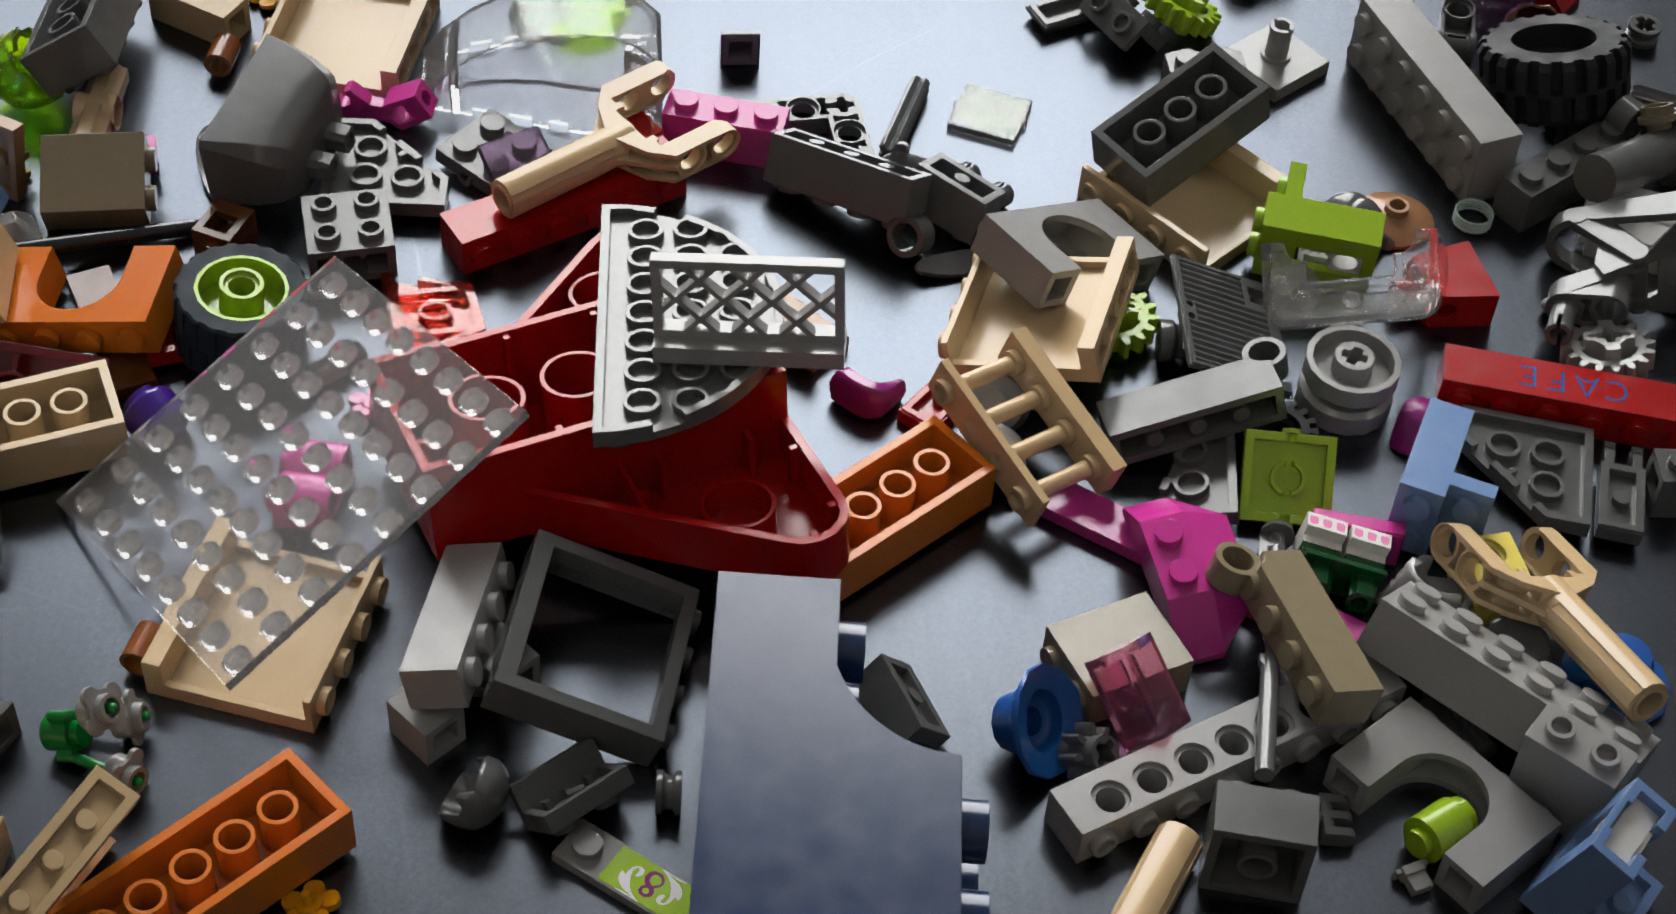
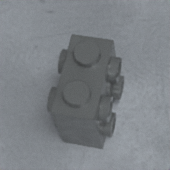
M386 188L300 197L311 286L398 277L395 241Z

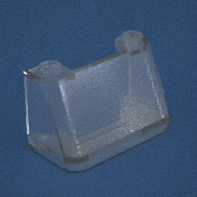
M1438 229L1415 230V239L1410 248L1403 253H1393L1394 275L1319 281L1316 273L1308 267L1305 261L1296 262L1291 259L1286 252L1283 242L1261 244L1263 306L1266 317L1273 326L1281 330H1300L1420 320L1432 316L1437 312L1442 303L1449 275L1448 254Z

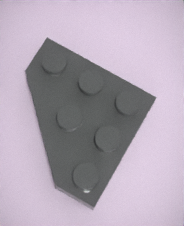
M342 117L341 123L353 126L355 144L350 153L330 151V153L338 154L339 171L333 182L322 180L319 194L386 188L390 215L440 217L439 213L447 211L450 184L449 177L439 169L433 171L423 163L422 155L403 140L395 141L386 133V127L376 119Z
M1462 404V407L1474 410L1475 412L1461 452L1496 486H1499L1539 527H1552L1558 532L1587 537L1592 519L1594 429Z

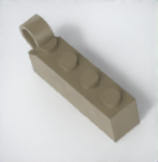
M1223 542L1219 544L1206 568L1205 573L1208 581L1219 591L1229 595H1240L1315 726L1366 723L1385 689L1301 550L1262 551L1258 557L1254 551L1237 542Z

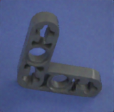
M834 93L753 101L789 107V128L794 127L811 134L827 133L829 140L875 155L861 105L858 99L852 95ZM807 113L810 114L812 117L798 118L795 117L794 114ZM854 136L857 137L858 140L845 141L842 140L840 137Z

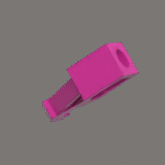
M422 78L390 87L386 98L372 96L371 92L354 80L346 84L344 93L347 96L341 94L338 90L343 117L376 119L377 121L389 122L400 130H405L431 119L438 99Z

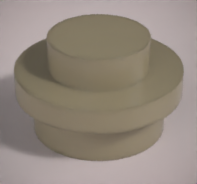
M1660 102L1641 106V116L1637 117L1638 125H1646L1649 132L1672 128V121L1676 120L1674 103Z

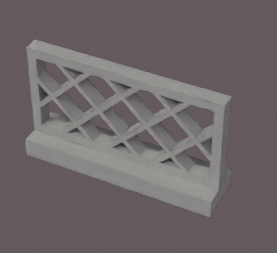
M651 252L649 266L654 327L652 345L654 363L844 370L847 344L845 259ZM662 269H680L690 278L676 288L662 277ZM715 271H729L739 280L724 290L709 276ZM765 272L778 273L787 282L773 292L757 278ZM813 274L834 275L835 284L821 294L806 280ZM698 285L715 297L703 308L686 296ZM746 287H749L763 299L751 310L734 298ZM795 288L811 300L809 304L798 312L782 300ZM833 298H835V305L831 302ZM677 303L692 317L689 319L665 318L664 312ZM725 305L740 318L737 321L716 320L711 315ZM773 307L788 320L784 323L764 322L759 316ZM819 309H822L835 320V325L812 324L807 318Z

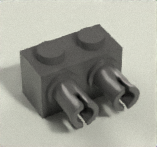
M939 152L920 162L916 168L933 175L926 211L922 214L932 223L951 233L954 239L971 246L976 237L978 225L984 219L985 214L1000 212L1002 207L1011 204L1014 200V191L1011 185L1007 184L1004 186L1005 181H997L993 184L981 177V171L976 164L970 167L972 161H965L960 164Z

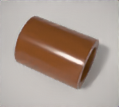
M226 32L215 35L204 60V66L209 73L218 77L230 74L241 49V43L237 37Z
M149 620L138 623L119 658L120 664L127 671L143 676L141 660L159 630L160 624Z

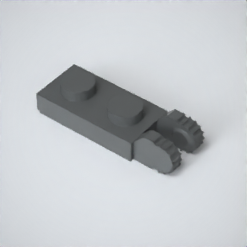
M1604 441L1596 475L1594 537L1639 546L1644 534L1646 469H1643L1642 448L1631 447L1626 458V465L1615 463V443Z

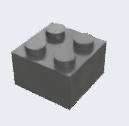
M1217 780L1202 835L1203 851L1200 855L1198 888L1299 904L1318 848L1320 796L1301 793L1294 789L1281 790L1256 786L1243 781Z

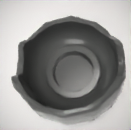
M488 755L477 757L476 762L481 765L479 773L465 771L460 774L442 803L437 814L438 818L457 828L466 831H477L490 825L500 815L509 797V774L506 766L500 760Z

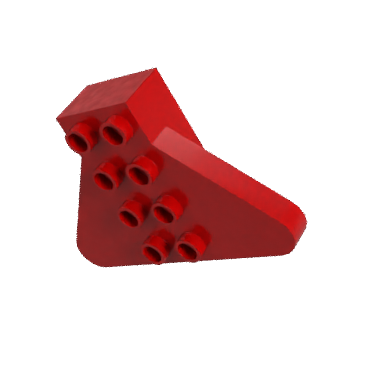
M601 232L583 247L516 323L368 363L381 449L437 562L441 560L446 545L504 542L528 534L535 536L538 530L542 529L584 546L716 572L727 571L833 579L847 566L850 555V510L846 498L788 415L787 375L785 368L771 367L760 383L748 395L727 411L695 427L670 436L630 444L624 448H593L592 423Z

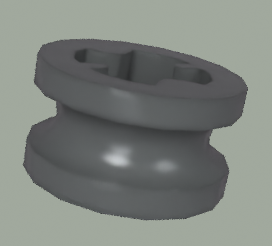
M1640 13L1630 17L1625 32L1631 40L1632 47L1647 50L1656 46L1659 39L1658 36L1663 27L1662 23L1654 16Z
M657 769L655 815H662L663 811L671 810L674 816H681L682 770H676L673 775H667L664 773V769Z

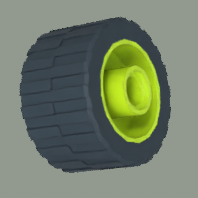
M232 243L220 247L215 246L206 249L205 252L197 253L179 269L178 276L174 279L173 283L174 342L178 349V356L198 376L206 380L215 381L221 385H236V387L259 386L286 376V373L294 370L299 365L300 360L305 357L307 344L309 343L310 286L308 279L304 276V271L287 255H282L277 250L269 247L257 246V244Z

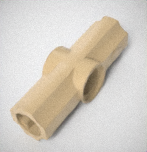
M118 64L113 71L105 76L100 77L96 74L88 79L84 92H76L72 107L73 124L69 134L110 133L111 131L120 130L123 118L122 100L129 83L128 68Z

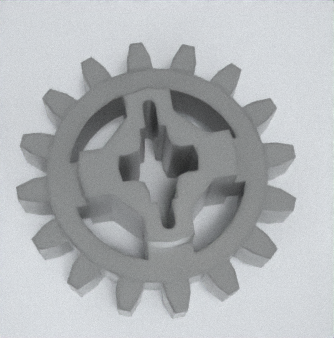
M1612 320L1597 321V326L1580 325V328L1573 327L1572 340L1566 345L1560 344L1559 362L1560 364L1646 379L1648 377V370L1654 369L1656 341L1649 339L1650 332L1648 330L1636 331L1637 323L1635 322L1616 326Z

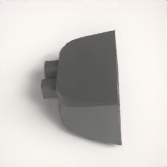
M268 33L199 140L198 148L212 203L216 198L239 205L273 206L292 202L308 191L315 179L333 182L338 174L340 163L338 154L330 153V151L350 153L355 144L353 126L341 123L343 113L335 76L312 56Z

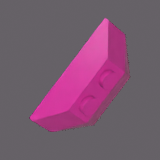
M1167 497L1124 507L1122 514L1154 602L1194 659L1193 665L1224 658L1249 611L1240 595H1229L1219 591L1208 581L1205 573L1219 544L1223 542H1237L1227 515Z

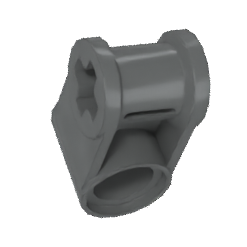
M1444 0L1436 29L1467 66H1471L1477 42V33L1475 32L1476 6L1471 0Z

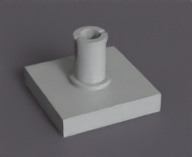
M1282 17L1275 18L1274 21L1271 20L1269 25L1227 47L1242 52L1247 69L1270 87V100L1272 102L1282 99L1326 74L1330 63L1328 59L1292 35L1295 29L1294 23Z

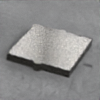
M967 84L960 99L953 103L954 111L948 121L947 129L1014 146L1021 129L1027 127L1026 118L1032 108L1033 101Z

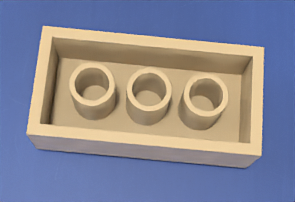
M106 359L0 383V491L132 459L125 420Z

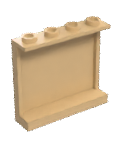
M276 0L275 11L272 17L266 19L263 36L260 42L254 43L251 58L268 33L312 56L329 69L335 76L337 87L341 94L347 96L344 93L346 84L354 80L371 92L372 96L386 98L390 87L408 82L440 8V0Z
M1235 143L1150 207L1135 198L1104 170L1098 172L1088 164L1082 166L1077 197L1081 200L1099 198L1165 254L1164 258L1170 261L1169 256L1175 254L1219 269L1247 249L1256 206L1265 207L1268 191L1276 192L1279 176H1287L1240 144Z
M1117 236L1110 257L1068 256L1082 269L1066 304L1038 309L973 253L972 268L968 277H964L962 280L960 297L957 304L951 306L948 326L945 332L940 333L938 338L939 357L949 358L959 374L962 375L998 360L997 356L1011 331L1026 326L1065 381L1101 383L1139 273L1134 237Z
M219 519L141 660L147 693L314 733L322 716H328L333 709L336 687L340 678H347L350 674L354 661L355 647L358 641L364 642L369 634L372 621L371 614L375 606H381L386 599L389 580L383 575L382 557L374 555L367 572L243 543L240 540L238 523Z

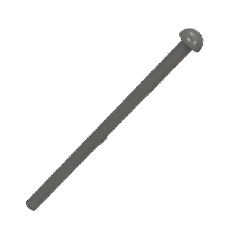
M1278 519L1264 524L1259 533V556L1262 551L1286 550L1291 547L1295 541L1293 528L1287 522ZM1262 634L1266 651L1265 654L1260 653L1258 655L1260 683L1254 776L1258 781L1266 783L1272 781L1275 776L1280 665Z

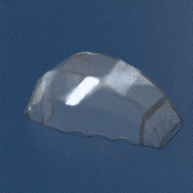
M488 0L470 8L443 27L424 47L422 79L438 99L435 110L472 116L474 110L485 112L492 108L509 120L511 116L532 120V126L548 129L550 123L567 125L568 132L591 134L594 132L598 115L597 104L602 85L651 62L662 61L661 14L645 0ZM661 77L655 80L652 87L660 81ZM629 92L621 98L620 102L627 97ZM663 101L643 110L660 128H662Z

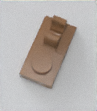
M0 115V184L9 196V199L19 202L23 199V195L27 193L26 181L31 177V171L25 168V160L30 157V153L26 151L24 123Z

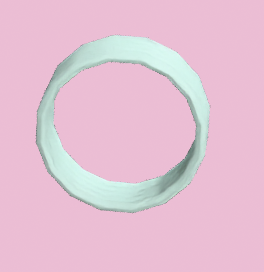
M1475 198L1460 200L1455 205L1452 215L1453 224L1458 229L1469 234L1487 232L1491 228L1494 219V211L1491 206ZM1463 209L1476 210L1483 213L1488 218V221L1484 223L1468 222L1458 214V211Z

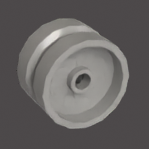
M1354 325L1331 326L1317 332L1308 342L1303 368L1297 384L1295 400L1298 403L1299 411L1303 408L1307 409L1310 412L1308 419L1315 418L1317 427L1334 434L1344 436L1365 435L1378 429L1388 418L1393 401V393L1396 391L1401 375L1402 360L1397 348L1384 336L1368 328Z

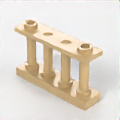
M1026 326L1011 331L997 356L998 360L960 375L949 358L940 361L928 384L934 400L944 408L968 444L997 467L996 483L1007 497L1012 510L1020 515L1028 527L1035 525L1050 502L1048 496L1082 480L1088 481L1097 495H1100L1113 488L1127 467L1126 462ZM1006 375L1011 376L1024 394L985 410L972 390ZM1034 409L1037 411L1049 429L1010 445L997 425ZM1058 444L1063 446L1075 464L1036 481L1022 460Z
M96 765L0 880V914H47L58 900L81 886L115 844L116 840L111 837L112 833L134 808L141 795Z

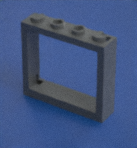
M539 529L523 560L480 707L576 742L584 738H592L599 750L648 768L660 748L664 750L669 748L675 732V724L669 723L671 713L677 711L684 693L685 686L678 684L680 674L684 675L687 671L694 649L687 646L689 637L692 638L695 635L702 617V611L696 609L700 589ZM547 572L673 619L649 723L517 675Z

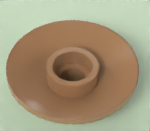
M1376 192L1365 196L1373 200L1382 212L1386 213L1384 233L1395 241L1394 250L1418 248L1431 238L1434 230L1433 216L1426 206L1418 200L1396 192Z

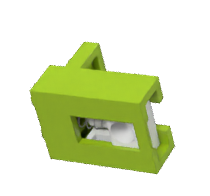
M1291 161L1288 176H1279L1276 192L1268 191L1265 207L1256 206L1252 231H1250L1246 255L1254 256L1251 273L1366 295L1382 245L1386 213L1303 198L1308 164Z

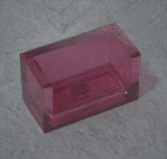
M1151 632L1111 647L1084 663L1126 753L1163 740L1192 721Z

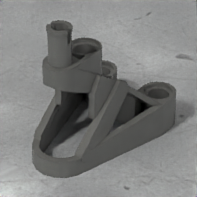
M1676 191L1569 208L1557 214L1551 221L1545 243L1548 256L1556 265L1570 271L1571 274L1558 279L1549 289L1545 305L1549 320L1544 332L1548 342L1556 345L1558 335L1562 334L1561 345L1568 344L1573 337L1574 325L1597 326V321L1612 320L1613 324L1617 326L1627 319L1628 312L1642 314L1650 310L1676 314V223L1650 247L1618 225L1676 220ZM1571 227L1573 231L1598 245L1596 257L1592 258L1569 251L1559 242L1557 235L1562 230ZM1658 260V275L1648 273V264Z

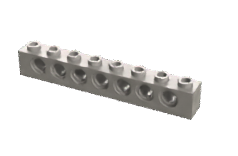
M1363 652L1385 690L1366 723L1315 726L1291 682L1280 686L1275 775L1282 768L1297 761L1304 763L1311 760L1321 750L1333 744L1339 743L1342 745L1350 742L1361 731L1366 730L1401 704L1407 685L1395 672ZM1259 696L1049 790L1044 820L1077 864L1092 856L1096 858L1103 857L1110 853L1118 844L1135 836L1137 838L1146 837L1154 832L1160 823H1165L1176 817L1179 819L1189 817L1200 806L1212 801L1217 780L1243 781L1247 783L1256 781L1254 771Z

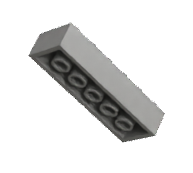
M1361 0L1354 20L1350 45L1347 48V59L1350 65L1357 70L1367 83L1368 88L1376 94L1386 107L1387 112L1395 118L1405 131L1407 137L1414 142L1425 156L1426 161L1432 165L1444 180L1447 188L1455 194L1459 201L1466 198L1485 200L1495 197L1501 175L1513 169L1523 137L1521 130L1412 0Z
M1409 581L1382 598L1357 640V644L1362 652L1516 752L1519 751L1525 733L1547 704L1554 703L1638 754L1635 765L1624 778L1619 791L1639 776L1661 741L1660 738L1652 734L1653 729L1645 721H1631L1627 716L1625 717L1609 707L1610 702L1601 693L1591 688L1581 689L1566 679L1567 675L1561 668L1548 661L1539 662L1524 653L1525 648L1520 642L1504 634H1494L1482 626L1483 621L1476 614L1464 608H1453L1441 600L1442 596L1435 588L1423 582L1414 583Z

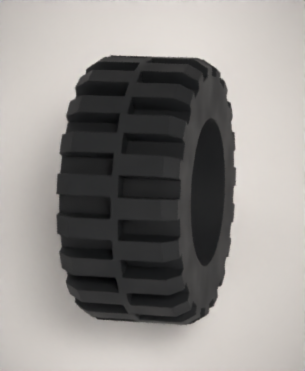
M1542 14L1534 15L1531 18L1520 17L1509 23H1500L1496 28H1490L1482 36L1477 44V79L1516 125L1522 123L1527 124L1528 127L1550 126V128L1562 127V125H1584L1588 121L1597 122L1603 120L1611 107L1621 97L1630 94L1632 44L1630 38L1620 26L1615 23L1608 24L1607 20L1600 18L1591 19L1585 15L1568 16L1567 14H1556L1554 16Z

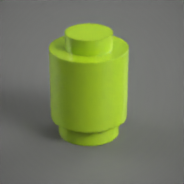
M1442 797L1405 821L1403 825L1405 846L1414 857L1420 860L1427 859L1429 863H1435L1443 858L1446 851L1478 827L1477 814L1471 804L1462 797Z

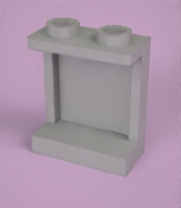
M1548 703L1525 733L1509 777L1513 780L1514 784L1537 803L1545 806L1562 823L1558 833L1564 835L1618 793L1624 778L1635 765L1638 754L1558 705Z

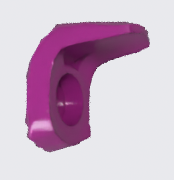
M845 367L844 370H837L829 382L831 399L851 414L864 419L883 417L902 400L906 392V384L903 379L874 382L850 367Z
M1414 396L1407 399L1403 404L1390 438L1389 446L1402 455L1410 456L1430 399L1423 396Z

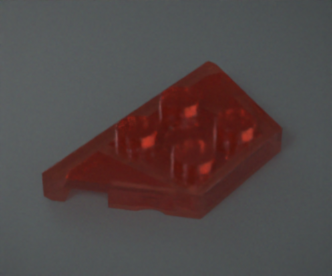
M380 273L381 288L399 354L486 331L472 284L456 281L443 282L434 278L419 277L417 285L396 283L395 273Z

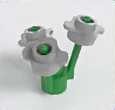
M107 682L101 689H95L93 686L85 687L80 693L75 709L65 711L49 710L44 715L39 728L40 741L46 750L57 751V762L74 763L93 770L98 765L136 793L140 794L144 790L149 780V772L142 762L144 757L143 750L132 748L127 755L116 753L106 763L78 753L84 747L89 746L94 737L102 736L104 731L111 729L116 739L131 738L134 746L142 745L144 741L143 732L148 731L151 725V711L148 703L142 698L138 699L132 688L125 689L123 698H121V688L115 682Z

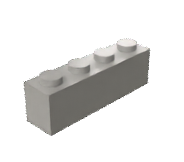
M502 542L446 545L398 671L411 710L469 708L475 687H479L482 683L483 664L486 655L493 651L494 632L497 623L504 619L505 600L508 591L513 590L515 586V568L511 561H507Z

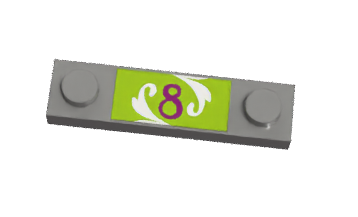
M583 818L581 819L580 826L571 831L552 852V861L640 914H689L691 883Z

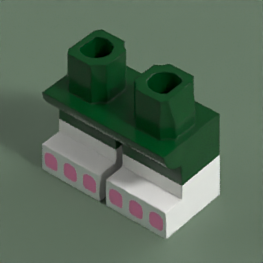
M1308 511L1295 536L1293 550H1301L1327 595L1333 593L1343 596L1344 606L1348 611L1364 615L1367 613L1388 576V572L1384 569L1386 557L1391 550L1392 535L1352 524L1348 532L1347 522Z

